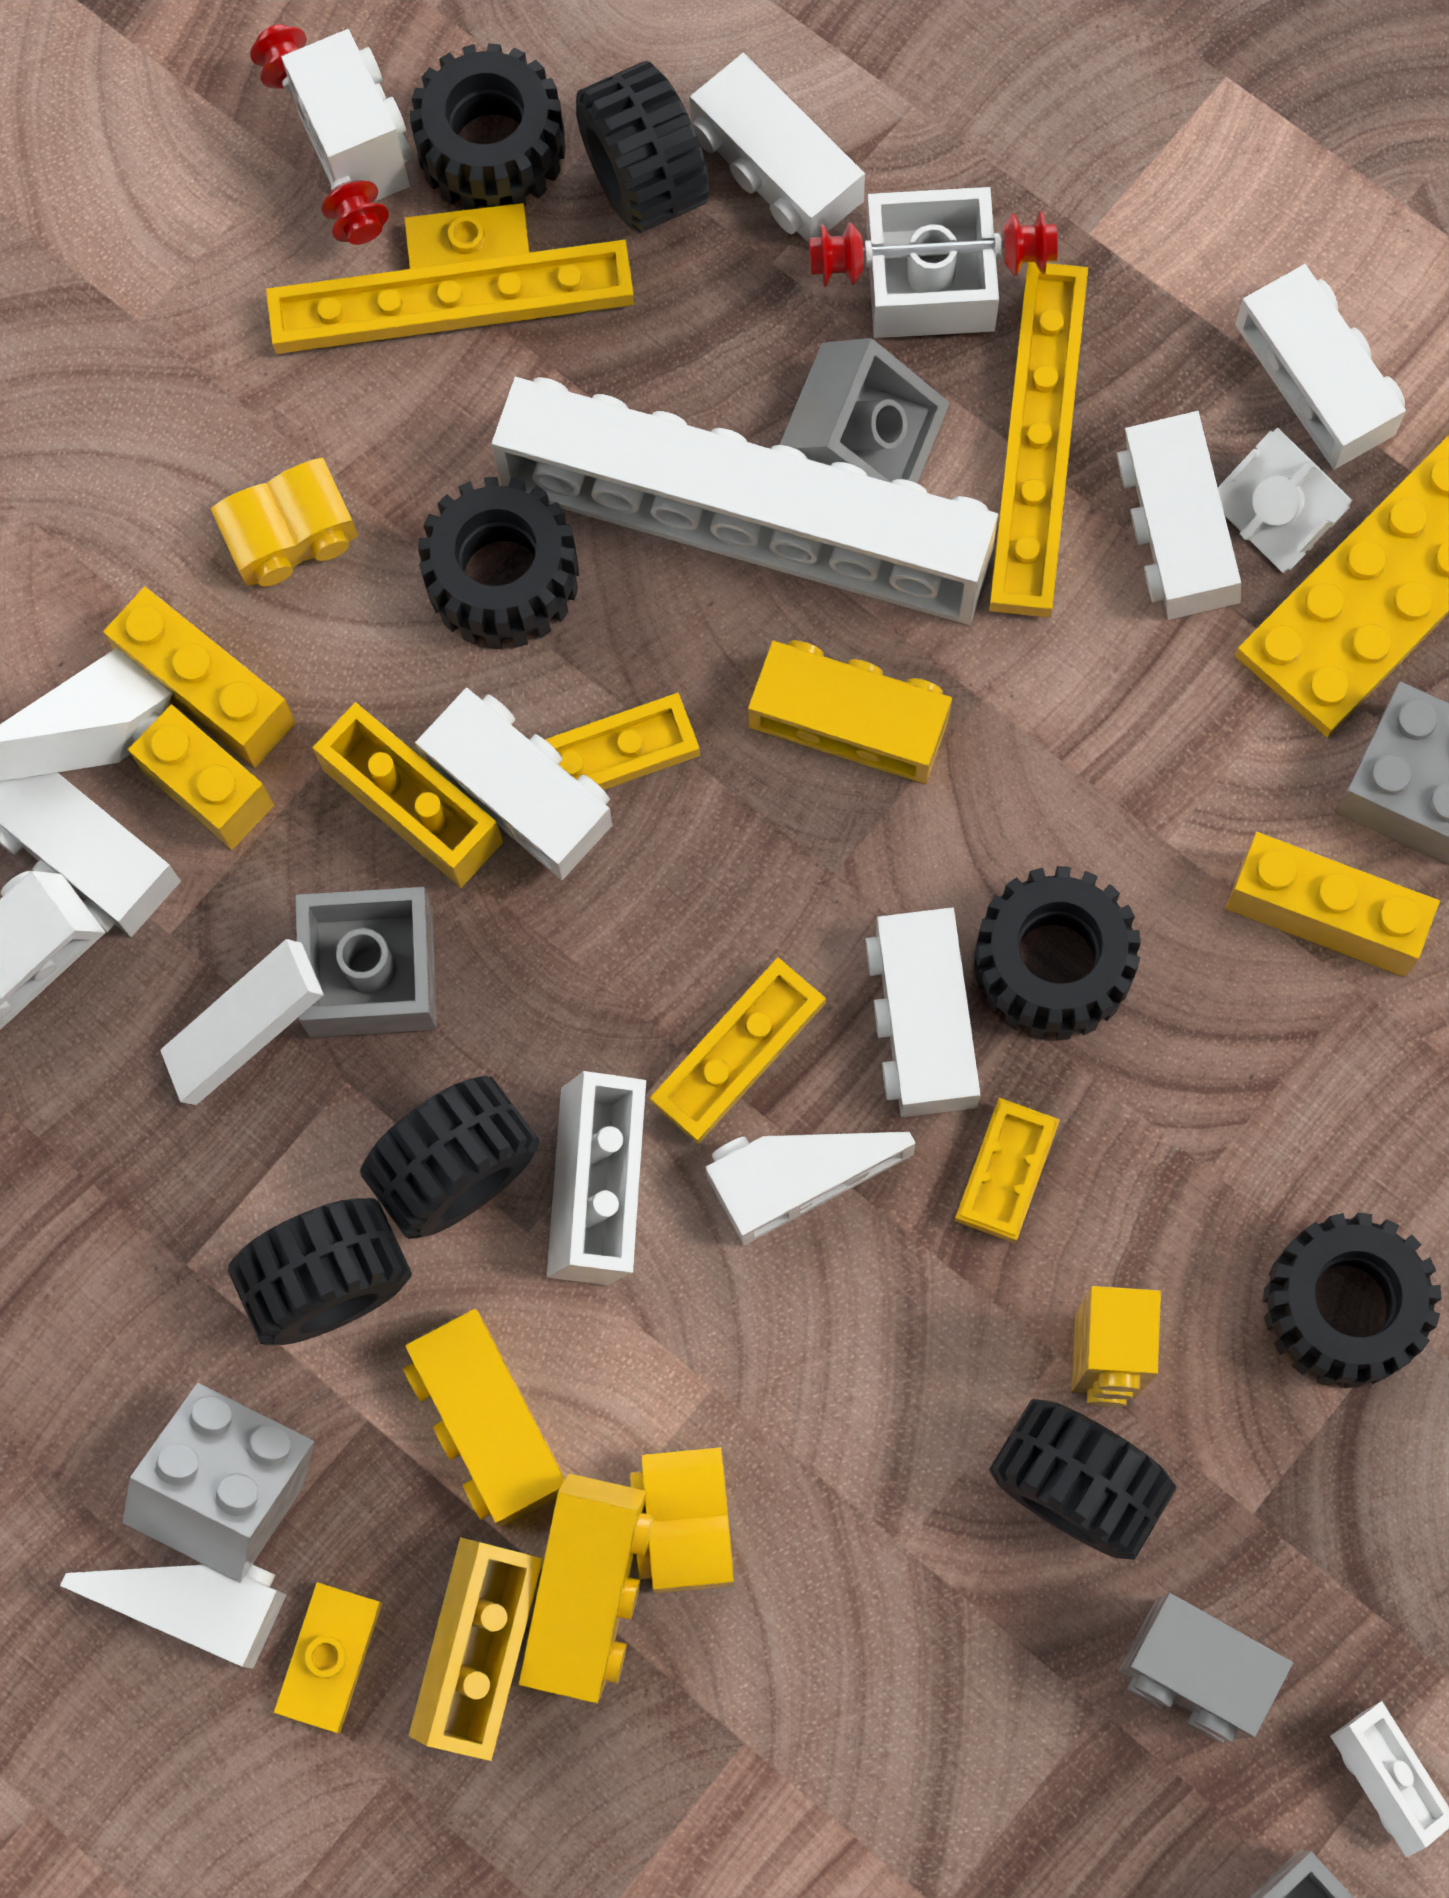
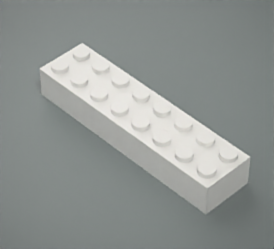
M519 377L514 378L491 443L501 486H508L511 478L524 480L527 493H530L536 486L547 492L550 505L557 502L562 509L969 626H971L992 558L998 513L989 511L986 505L978 500L963 496H957L950 500L929 494L923 486L909 480L896 479L890 483L867 476L866 472L861 468L849 463L835 462L831 466L807 459L802 452L789 446L775 445L771 449L747 442L742 435L729 429L715 428L711 432L687 425L682 418L669 412L655 411L650 415L628 409L625 403L612 396L596 394L590 398L569 392L561 383L548 378L538 377L533 381Z

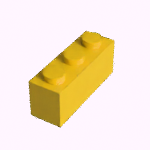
M146 586L140 590L103 631L113 650L116 648L121 650L171 691V701L254 768L262 762L296 724L286 700Z
M772 640L748 707L749 728L922 784H927L950 717L952 697L942 694L943 690L939 686L923 679L910 678L906 683L884 676L883 671L879 667L863 660L851 659L846 664L824 657L821 649L807 642L792 640L786 645Z
M356 702L312 747L322 770L460 888L469 881L503 844L497 821Z
M1256 831L1244 857L1225 909L1406 977L1421 955L1440 900Z
M1091 1286L1075 1313L1071 1393L1087 1394V1404L1123 1407L1127 1406V1399L1138 1397L1158 1374L1161 1290Z
M475 1308L405 1345L413 1362L404 1366L403 1370L419 1401L423 1402L431 1397L443 1420L432 1427L450 1461L462 1456L473 1478L462 1485L479 1519L482 1520L492 1515L495 1523L502 1528L556 1499L565 1477L477 1309Z
M568 1473L557 1495L519 1685L598 1704L606 1682L618 1684L627 1648V1643L615 1641L620 1618L632 1619L640 1586L639 1579L629 1577L633 1554L645 1556L654 1519L653 1515L642 1513L647 1491Z
M460 1537L409 1737L428 1747L492 1761L543 1558Z

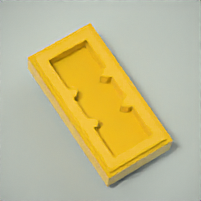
M524 203L404 217L410 269L530 253Z
M999 1098L954 1221L1016 1244L1060 1119Z
M318 1582L316 1583L274 1710L275 1714L335 1733H341L383 1603Z

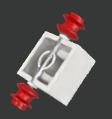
M284 24L270 26L258 35L256 42L251 47L250 58L254 64L263 67L260 72V79L264 86L272 89H285L293 94L299 117L331 184L332 191L323 201L321 211L326 218L337 220L331 230L333 237L337 241L349 242L353 245L368 243L379 236L382 232V226L389 217L386 206L373 202L410 187L405 164L413 161V156L404 136L406 127L399 108L393 97L386 99L380 85L383 79L372 51L369 47L359 50L349 29L305 46L307 38L302 29Z
M990 187L868 194L867 241H865V247H863L862 235L853 223H848L843 236H830L825 225L821 224V237L809 238L811 275L823 274L824 287L828 286L832 274L845 273L850 284L855 285L863 273V260L866 259V267H869L874 338L994 332L999 304L996 260H1001L1003 254L1005 266L1013 276H1017L1023 263L1035 262L1041 274H1045L1047 262L1057 261L1058 257L1056 224H1045L1043 212L1038 213L1034 225H1021L1016 214L1011 213L1002 227V239L1000 233H994Z

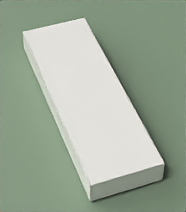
M284 940L160 1050L180 1102L193 1105L200 1103L324 995L301 942Z

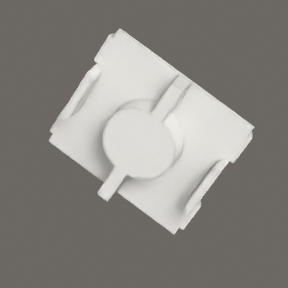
M1276 428L1274 432L1269 431L1257 444V449H1253L1218 487L1224 515L1241 531L1239 534L1245 540H1250L1282 573H1285L1288 569L1291 570L1306 555V551H1310L1314 547V543L1330 527L1335 525L1340 517L1350 508L1349 505L1353 500L1279 428Z

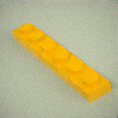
M626 239L266 288L272 345L276 354L635 305Z
M1035 262L1027 263L989 611L1051 618L1088 267L1047 263L1046 273L1041 274Z

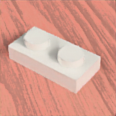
M1382 1701L1361 1712L1330 1736L1340 1751L1347 1769L1357 1778L1377 1810L1384 1828L1393 1836L1405 1857L1426 1848L1449 1829V1806Z

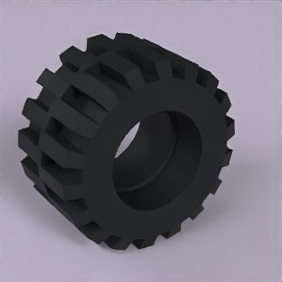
M488 43L487 51L476 52L475 44L462 47L464 55L454 58L449 52L439 59L440 70L436 71L430 67L422 76L424 88H415L411 99L414 110L410 111V124L421 169H424L427 182L433 190L440 187L442 198L452 205L459 198L462 199L464 210L478 209L479 205L495 207L509 203H524V206H527L525 196L531 193L538 199L547 191L545 178L555 181L560 172L559 159H564L565 131L561 103L553 79H546L545 68L537 60L527 64L525 52L513 48L509 55L502 53L501 44ZM485 115H502L519 123L517 129L510 136L492 144H475L458 136L467 123Z
M643 61L578 90L576 94V117L587 155L609 202L619 217L632 230L637 233H643L708 202V171L697 134L675 89L664 74L651 62Z
M497 476L485 477V487L474 490L471 481L458 486L461 495L459 498L453 500L446 494L437 503L440 517L432 514L428 515L423 525L427 537L419 538L418 553L421 559L419 566L431 605L435 613L440 612L443 624L451 632L460 628L463 640L476 645L480 636L485 637L488 648L502 649L503 639H513L514 646L517 648L528 645L526 635L535 631L540 639L551 632L549 620L554 618L562 622L569 612L566 600L575 601L578 591L576 576H579V564L571 525L566 523L565 513L557 502L552 505L549 504L547 492L536 486L530 493H527L524 480L511 478L508 486H499ZM509 541L518 543L528 548L535 555L528 571L522 577L509 584L500 586L484 585L472 580L464 573L470 558L479 549L494 542Z
M1057 866L1054 876H1045L1043 868L1029 871L1027 881L1021 883L1016 877L1006 884L1004 894L1001 897L995 895L988 905L985 919L982 918L975 949L974 964H977L978 968L976 980L979 990L985 989L988 994L987 1005L993 1013L1002 1010L1006 1014L1005 1024L1014 1030H1017L1020 1024L1031 1028L1029 1036L1043 1039L1045 1032L1056 1033V1041L1070 1039L1073 1031L1081 1030L1084 1036L1096 1030L1098 1023L1102 1019L1108 1021L1117 1012L1122 1000H1125L1140 961V957L1137 956L1141 945L1140 931L1133 930L1132 928L1135 915L1129 904L1122 908L1118 905L1117 901L1120 893L1111 884L1104 890L1095 886L1097 875L1085 871L1082 880L1070 877L1071 867ZM1045 925H1060L1070 928L1080 934L1090 946L1094 956L1093 968L1088 975L1072 983L1056 984L1044 981L1030 972L1023 963L1019 954L1021 939L1031 930Z
M487 1075L461 1081L442 1090L405 1115L373 1146L360 1168V1173L404 1236L408 1239H417L439 1233L453 1226L493 1199L526 1168L534 1156L540 1140L494 1078Z
M374 1198L340 1200L288 1219L248 1243L228 1265V1273L257 1339L263 1345L293 1344L342 1327L389 1301L403 1288L412 1276V1272L379 1200Z
M1358 1212L1352 1219H1345L1344 1213L1329 1216L1323 1223L1318 1224L1314 1222L1305 1228L1288 1244L1273 1263L1268 1274L1271 1276L1270 1281L1264 1288L1263 1302L1268 1303L1269 1312L1264 1316L1267 1330L1274 1329L1278 1337L1273 1343L1280 1355L1287 1351L1293 1357L1295 1362L1292 1367L1302 1375L1310 1371L1318 1375L1316 1382L1328 1386L1334 1382L1344 1383V1388H1358L1364 1383L1371 1382L1375 1384L1388 1378L1409 1364L1415 1356L1424 1350L1430 1342L1427 1337L1432 1330L1437 1328L1440 1313L1434 1312V1307L1442 1299L1441 1286L1432 1285L1430 1275L1437 1271L1431 1257L1422 1261L1416 1252L1422 1244L1412 1234L1404 1240L1396 1234L1400 1225L1388 1219L1381 1225L1373 1223V1214ZM1336 1265L1353 1266L1368 1273L1378 1283L1385 1297L1386 1316L1383 1326L1376 1333L1369 1337L1360 1338L1347 1336L1336 1331L1323 1319L1316 1304L1315 1285L1320 1274L1327 1268Z
M1030 1400L989 1468L999 1487L1024 1507L1080 1542L1106 1555L1119 1559H1136L1177 1489L1168 1473L1139 1448L1087 1416L1048 1400Z

